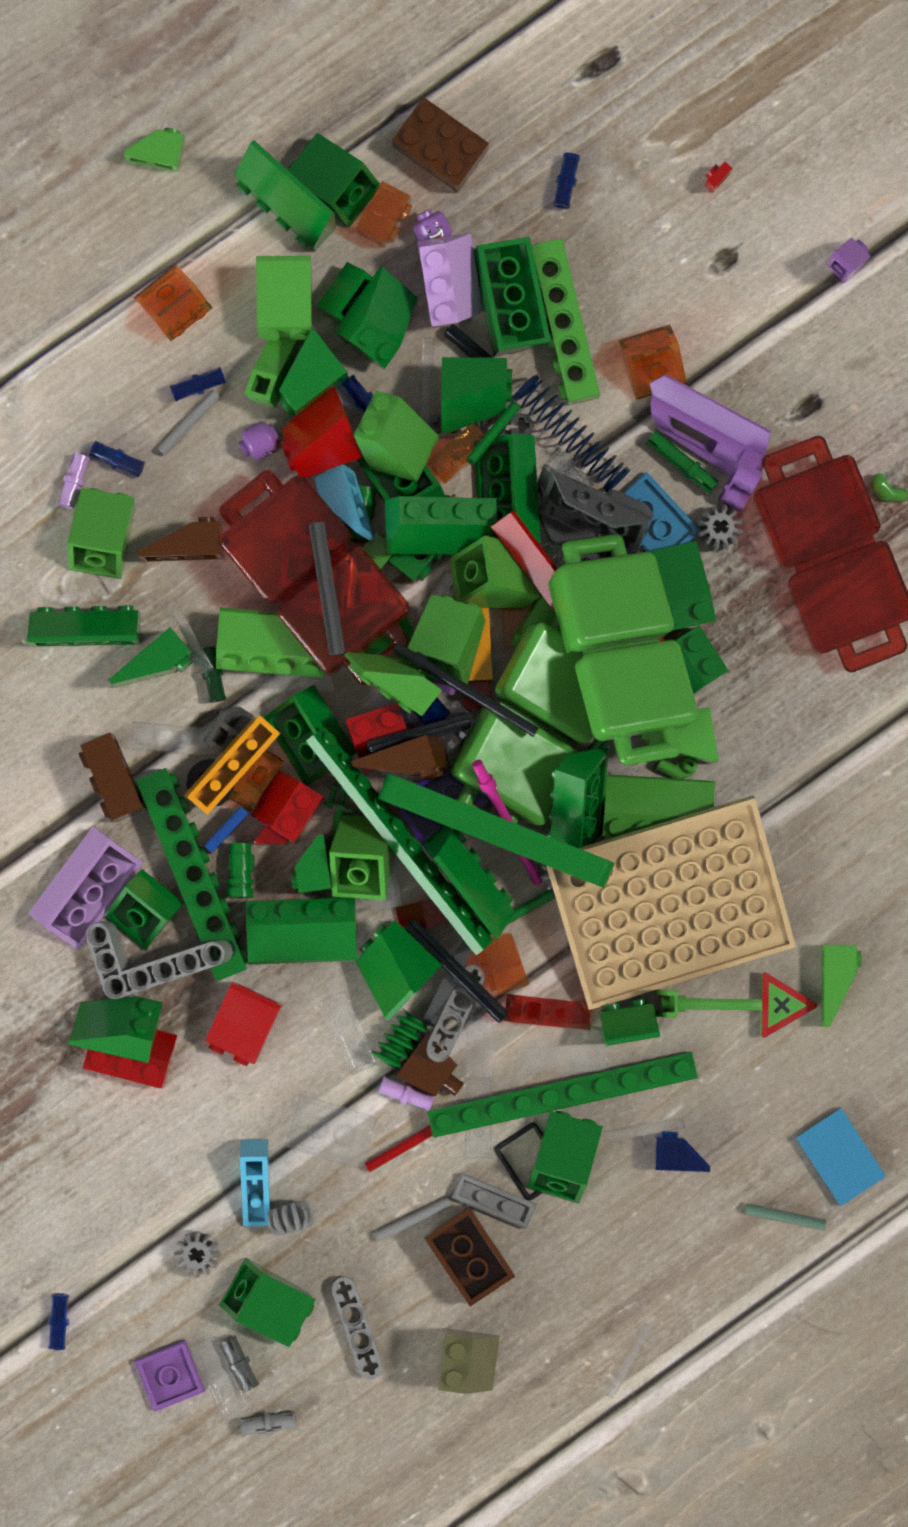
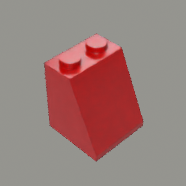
M335 386L329 388L281 429L285 439L281 440L280 443L291 471H297L300 480L361 458Z
M398 702L346 719L358 758L370 755L367 749V741L369 739L407 729ZM362 768L364 774L376 771Z
M279 770L250 816L297 844L325 798Z
M231 982L205 1039L206 1042L210 1043L208 1048L221 1055L224 1054V1051L235 1055L234 1061L244 1066H248L249 1062L255 1064L283 1004L237 982Z

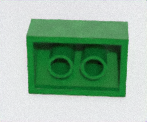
M315 685L296 693L263 717L280 733L276 740L306 786L330 772L306 742L307 739L323 727L335 736L337 743L345 753L351 757L357 753Z

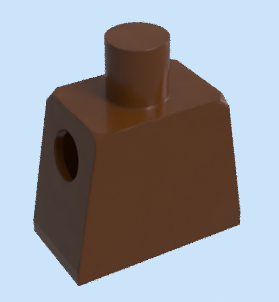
M426 1034L396 1077L434 1096L437 1095L442 1087L456 1096L464 1085L461 1080L452 1075L458 1064L450 1056L443 1062L431 1060L426 1051L430 1036ZM432 1045L435 1047V1053L439 1054L440 1051H444L439 1045Z

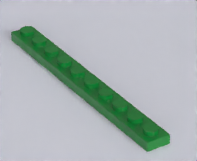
M323 727L307 739L306 742L474 954L478 955L494 941L488 929L474 916L470 906L463 902L456 893L454 886L447 882L440 873L438 866L424 853L420 843L413 839L405 829L404 823L390 810L387 802L378 799L379 795L371 786L369 779L357 767L352 765L351 761L353 759L340 747L335 736Z
M687 1052L427 1111L432 1136L436 1138L698 1079L693 1053Z

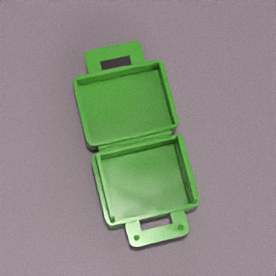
M618 534L564 542L562 551L566 564L561 565L553 572L551 579L548 581V587L566 652L582 651L583 657L575 664V671L594 738L599 741L613 739L619 761L623 765H633L678 756L680 745L675 729L686 727L695 721L698 717V708L679 643L675 640H659L672 631L674 621L655 555L651 552L627 555L624 540ZM611 551L612 557L582 562L580 559V555ZM660 731L663 743L631 747L629 736Z
M555 616L551 625L544 622H533L527 627L495 688L497 696L502 699L499 704L539 728L534 737L482 707L451 764L452 769L448 770V773L452 774L454 779L464 784L457 800L482 810L473 804L477 794L479 793L487 799L489 798L486 793L482 792L478 784L479 778L472 767V763L475 760H482L487 772L493 775L497 783L496 789L513 822L516 824L520 818L533 825H544L548 821L553 807V800H551L550 796L554 787L552 772L557 763L560 764L567 754L578 752L569 746L570 741L586 744L593 737L575 671V664L583 657L582 651L566 652L557 616Z

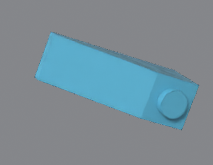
M340 465L314 478L317 486L315 492L318 499L356 533L369 541L374 540L375 537L355 472L345 465Z
M268 1139L241 1140L240 1172L243 1227L269 1226L267 1215L270 1211Z

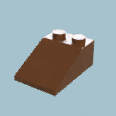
M199 517L198 522H191L139 550L138 557L142 562L223 559L222 526L219 521L214 520V517Z
M427 734L351 761L354 767L418 776L421 779L429 778V780L445 776L444 771L452 769L443 739Z

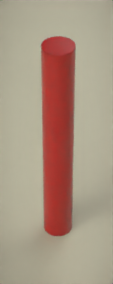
M427 1126L367 1161L365 1165L368 1171L372 1172L432 1137L431 1126Z

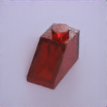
M432 899L395 907L398 922L404 929L412 920H416L424 929L450 923Z

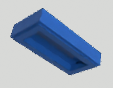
M239 807L207 841L205 848L214 853L250 814L243 807Z

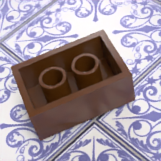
M425 97L420 100L392 139L393 148L457 193L489 150V143Z
M109 732L81 744L82 752L78 754L84 768H90L93 777H90L89 780L95 793H101L104 801L100 803L105 817L118 822L146 810V806L116 736Z
M470 1206L424 1236V1239L469 1307L515 1277V1273Z

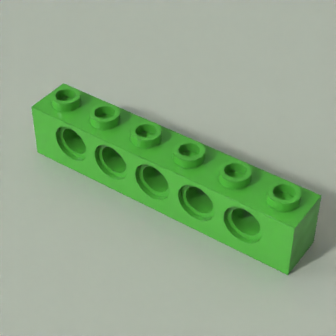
M563 238L532 245L546 320L550 330L551 342L548 343V347H554L556 357L552 358V364L555 374L560 373L562 383L558 384L561 400L566 399L569 406L599 399L600 392ZM546 265H553L558 272L555 276L548 277L543 273L542 269ZM552 291H560L564 299L559 303H554L549 299L548 295ZM558 317H566L570 321L569 327L566 329L558 328L555 324V320ZM570 342L574 344L576 352L572 355L564 354L561 350V346L564 343ZM570 369H579L583 377L579 381L570 380L567 375Z

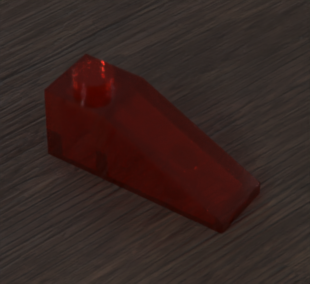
M507 994L505 1009L508 1011V1016L504 1021L590 1030L592 1010L588 1009L586 1002Z

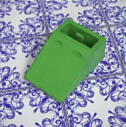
M346 652L344 655L351 662L349 667L358 674L362 681L369 686L372 684L376 686L382 695L389 700L392 698L396 700L398 705L410 714L414 710L423 716L442 691L423 670H417L410 666L411 662L403 657Z

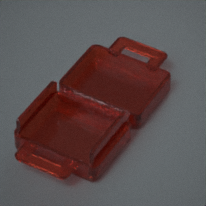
M814 436L766 455L762 463L770 484L759 488L754 493L753 502L778 565L783 569L794 567L796 574H793L788 579L787 587L812 650L818 655H824L837 650L844 669L850 673L904 653L907 649V642L900 624L908 622V591L889 544L885 541L875 542L873 536L878 533L881 524L855 459L850 455H843L833 459L826 440L822 436ZM814 454L817 466L785 478L782 466ZM885 631L888 642L860 653H855L852 643Z
M264 470L221 504L219 513L230 526L219 538L221 548L266 603L276 604L279 601L282 603L277 611L279 619L324 674L332 676L345 667L360 685H367L349 667L351 662L344 655L346 652L362 653L383 635H386L392 644L379 655L401 657L392 650L397 642L408 648L411 641L398 625L410 612L408 602L362 547L354 546L350 550L347 549L351 542L349 530L304 476L296 475L283 485L272 471ZM264 490H267L270 496L243 517L239 511ZM318 521L324 522L326 526L345 653L341 655H330L328 650L309 525Z

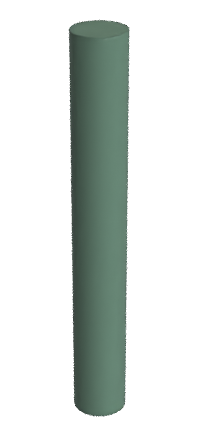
M746 1203L744 1214L819 1230H825L826 1227L825 1219Z

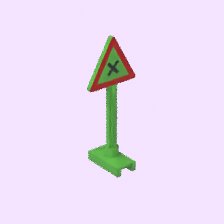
M766 972L761 974L760 999L686 998V996L678 995V990H655V995H663L661 999L663 1011H655L656 1017L677 1018V1012H685L686 1009L759 1010L761 1012L760 1036L764 1038L817 1008L815 1002Z

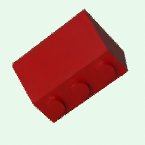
M157 1030L148 1063L87 1049L83 1069L162 1089L165 1087L178 1035Z

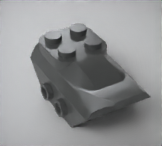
M546 464L543 465L537 481L541 496L539 518L550 542L562 548L563 543L566 541L618 534L624 540L627 555L638 553L653 520V512L649 506L621 491L609 490L603 493ZM611 551L580 555V557L588 561L612 557Z

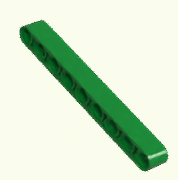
M387 773L378 796L380 800L602 888L606 887L615 865L612 861Z

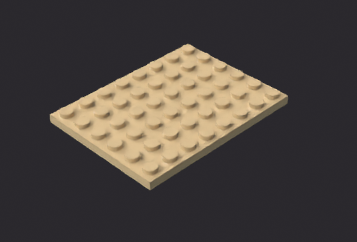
M754 795L579 848L615 863L605 888L546 865L589 1010L796 947Z

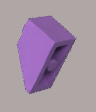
M851 237L831 255L826 265L846 283L871 256L868 254V247L861 240L855 241Z

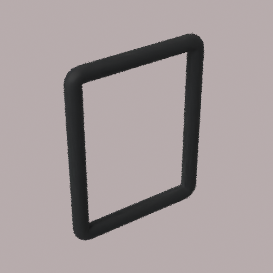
M536 1123L528 1124L495 1147V1153L525 1199L529 1201L541 1195L542 1192L535 1191L529 1195L500 1149L532 1128L541 1140L543 1133Z

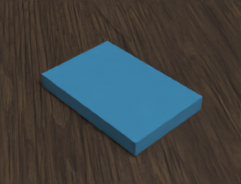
M648 472L643 474L624 492V494L649 506L653 512V520L641 545L645 551L688 543L701 531Z
M842 1108L837 1109L795 1137L840 1206L886 1177Z

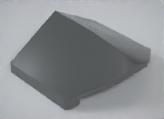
M240 706L221 710L203 742L222 753L254 716Z

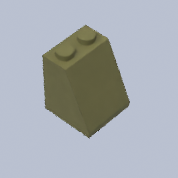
M446 1328L438 1390L462 1394L492 1391L500 1336Z

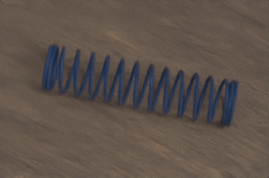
M538 374L532 376L514 394L513 399L518 401L527 395L521 407L526 408L534 403L529 411V416L541 411L536 419V423H541L549 418L544 426V431L557 425L551 434V438H556L565 432L559 440L558 446H562L573 439L568 445L566 453L574 451L581 445L575 453L573 461L579 460L589 452L581 463V468L589 466L596 460L590 468L588 476H592L603 468L597 476L595 483H600L611 475L603 486V491L606 493L612 490L630 472V469L625 467L617 474L624 465V462H622L599 480L601 475L617 457V455H614L591 473L597 463L608 452L609 447L584 465L590 455L601 444L602 440L596 442L577 457L579 452L593 437L594 432H592L569 450L575 440L586 429L587 425H584L571 437L562 442L568 432L579 421L580 417H577L567 427L554 435L561 424L572 413V410H569L559 420L547 427L553 417L565 405V402L539 420L546 409L557 398V395H554L548 402L532 413L535 406L550 390V387H548L524 406L531 394L543 382V380L538 382Z

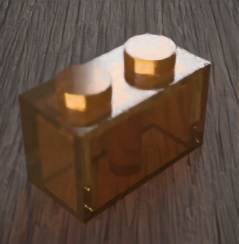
M382 181L356 227L357 233L384 248L388 242L393 243L400 231L397 225L401 218L407 219L413 207L410 204L411 196Z
M512 933L493 939L494 941L479 953L482 966L488 964L491 975L486 976L491 992L497 990L498 995L529 985Z

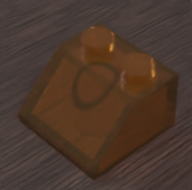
M176 264L134 297L170 342L176 337L181 336L187 328L197 320L202 319L212 309V306L198 287Z
M670 324L619 340L624 365L636 400L651 396V381L664 374L687 385L679 343Z

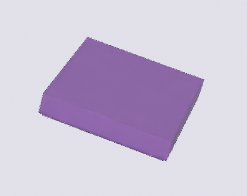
M186 1340L135 1360L154 1412L206 1391Z

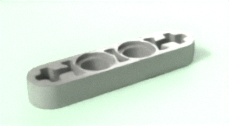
M477 965L465 967L471 975L473 973L477 974V980L483 986L485 980L483 969ZM456 983L427 1044V1055L435 1062H443L450 1056L476 1002L463 988H459L460 985ZM459 995L467 997L469 1005L465 1008L457 1007L454 1003L455 997ZM454 1019L458 1023V1028L454 1031H447L442 1024L444 1020ZM441 1036L446 1038L443 1046L445 1051H440L437 1054L434 1052L435 1047L432 1045L437 1046Z
M340 1276L333 1282L332 1294L361 1376L366 1379H375L381 1374L383 1368L375 1339L354 1280L347 1276ZM342 1281H344L345 1285H351L352 1287L348 1290L349 1298L356 1297L357 1302H349L341 1307L340 1302H345L342 1292L337 1293L336 1291ZM350 1307H356L361 1313L360 1319L356 1322H349L345 1318V1311ZM358 1333L368 1335L370 1342L367 1347L358 1348L354 1344V1337ZM371 1349L374 1350V1353H370L369 1357L372 1363L377 1362L378 1364L375 1367V1373L370 1374L369 1370H363V1367L366 1365L365 1356L359 1358L358 1353L361 1354Z

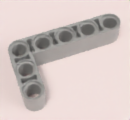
M109 921L94 923L89 926L86 932V939L103 991L111 999L129 996L224 964L231 959L233 953L231 945L221 939L130 969L115 924ZM100 927L106 932L104 941L98 936ZM214 946H217L221 951L219 960L213 956ZM108 953L114 957L115 962L113 966H110L107 962ZM190 954L196 958L195 968L191 967L188 963ZM165 963H168L172 968L170 976L164 972L163 967ZM141 971L147 975L146 984H143L139 979ZM117 979L123 984L122 992H119L115 987Z

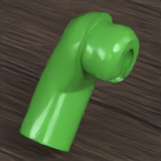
M877 473L872 476L870 486L880 500L884 502H906V488H892L883 474Z
M661 759L655 769L670 778L684 779L694 775L697 763L693 759H686L673 764L666 759Z

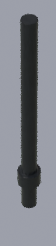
M397 642L392 650L411 662L410 666L417 670L421 668L530 736L534 737L539 729L534 724L430 662L423 653L419 651L416 653Z

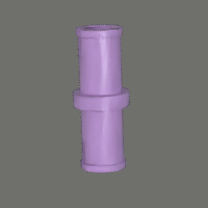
M73 453L68 474L64 475L63 478L65 483L57 503L59 506L74 510L80 487H83L85 483L83 477L90 460L89 457Z
M385 1076L378 1089V1093L400 1100L401 1104L409 1103L426 1111L430 1110L434 1100V1095L415 1089L409 1083L404 1085Z

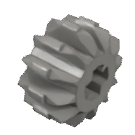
M715 505L712 506L711 512L713 516L706 511L702 513L703 518L708 522L698 521L697 526L706 528L698 532V537L707 535L708 538L704 541L703 545L707 546L713 541L714 551L718 550L719 543H722L725 551L728 550V541L734 545L738 543L737 538L732 534L742 535L743 530L734 528L742 524V519L733 521L732 518L736 515L737 511L733 510L727 515L726 505L722 506L721 513H718ZM723 522L726 525L724 530H727V532L721 531L717 534L714 531L716 526H713V524L719 525Z
M304 1200L271 1209L267 1213L269 1227L273 1235L276 1236L311 1227L314 1223L312 1209L309 1203Z
M200 1231L195 1232V1240L192 1239L189 1233L185 1234V1240L188 1244L183 1241L177 1242V1246L184 1251L174 1252L175 1257H183L176 1264L177 1267H182L186 1264L188 1267L184 1270L185 1275H188L193 1268L195 1278H199L200 1268H202L205 1275H209L210 1269L207 1264L214 1268L218 1266V1263L211 1259V1257L218 1258L221 1256V1252L211 1250L218 1246V1242L214 1241L209 1245L207 1243L211 1237L209 1233L205 1235L203 1240H200ZM196 1248L198 1251L202 1249L204 1254L201 1258L204 1259L201 1261L198 1258L192 1259L191 1254L194 1251L191 1249Z

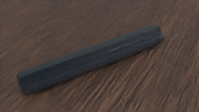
M463 713L369 739L367 741V749L369 754H373L426 734L441 737L470 729L471 719L468 713Z

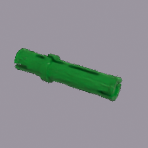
M657 430L651 435L650 440L646 442L647 446L651 447L685 475L684 478L689 481L691 479L706 491L707 494L718 484L719 480L705 471L699 461L694 462L659 434Z

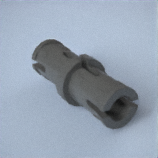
M234 1335L229 1338L233 1349H231L227 1339L220 1344L231 1363L229 1366L231 1371H235L243 1391L247 1392L251 1390L246 1380L247 1378L250 1380L253 1388L260 1385V1383L257 1381L249 1365V1362H251L249 1357H245L237 1337Z

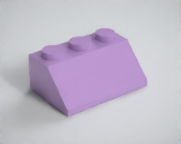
M471 232L417 241L431 326L457 323L483 313Z

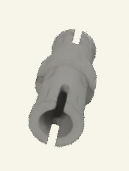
M295 1411L271 1415L268 1412L264 1413V1416L240 1419L242 1436L258 1433L270 1435L274 1431L297 1429Z

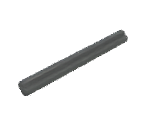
M318 521L311 523L309 530L328 650L330 655L336 656L345 653L326 526L324 522Z

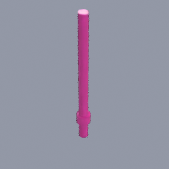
M475 760L472 763V767L479 778L478 784L482 792L487 794L498 817L513 822L496 789L497 783L493 775L487 772L482 760ZM518 854L534 885L541 884L543 880L534 861Z

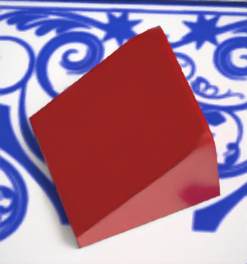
M264 826L254 843L287 845L288 839L271 828Z

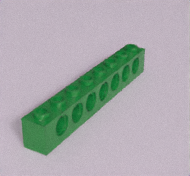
M164 768L137 779L136 782L201 944L222 939L232 945L233 953L231 959L224 964L211 968L216 982L247 970L248 953L245 947L240 949L236 940L240 937L235 922L230 924L226 913L230 912L225 897L220 898L216 888L220 887L215 872L210 873L206 863L210 862L205 847L200 848L196 838L200 837L195 822L189 823L186 813L190 812L185 797L179 798L176 788L180 787L175 772L169 773V770ZM162 791H169L172 796V800L167 806H161L157 801L158 794ZM172 816H178L182 821V826L177 831H171L167 826L168 819ZM182 841H188L192 846V851L188 856H181L177 851V847ZM192 866H198L202 870V877L196 882L191 881L187 876V872ZM202 891H208L212 895V902L209 906L202 907L197 901V897ZM212 916H217L222 920V927L217 932H212L207 926L208 920ZM214 946L213 956L219 960L221 956L218 953V947Z

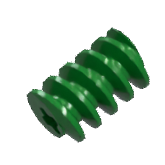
M405 1009L403 1011L406 1013V1017L396 1016L400 1025H390L394 1034L384 1033V1037L388 1042L377 1043L381 1052L373 1050L371 1052L392 1068L393 1066L403 1067L399 1058L408 1059L410 1057L405 1049L415 1050L416 1047L412 1040H422L418 1031L426 1033L428 1031V1028L421 1020Z

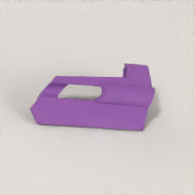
M666 374L651 381V414L657 429L730 475L718 500L742 512L763 474L762 470L766 460V451L771 431ZM670 416L710 437L707 442L701 443L675 429L671 425Z

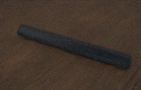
M412 920L405 927V930L442 965L441 967L496 1022L500 1023L508 1016V1011L416 920Z

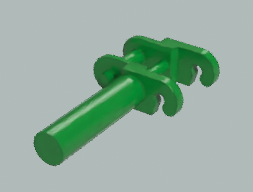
M335 783L332 786H327L331 790L328 802H324L325 805H328V809H332V806L337 807V811L334 812L327 847L328 851L331 849L341 816L345 815V812L358 814L356 810L344 808L346 791L343 787H336L337 784ZM336 790L342 791L340 804L334 803Z

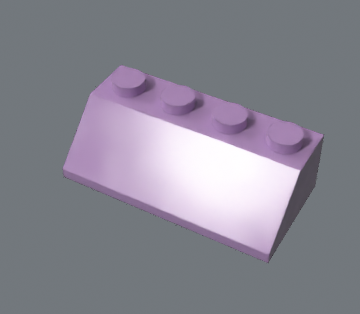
M92 826L28 914L46 929L79 950L86 941V932L89 926L101 921L143 862Z

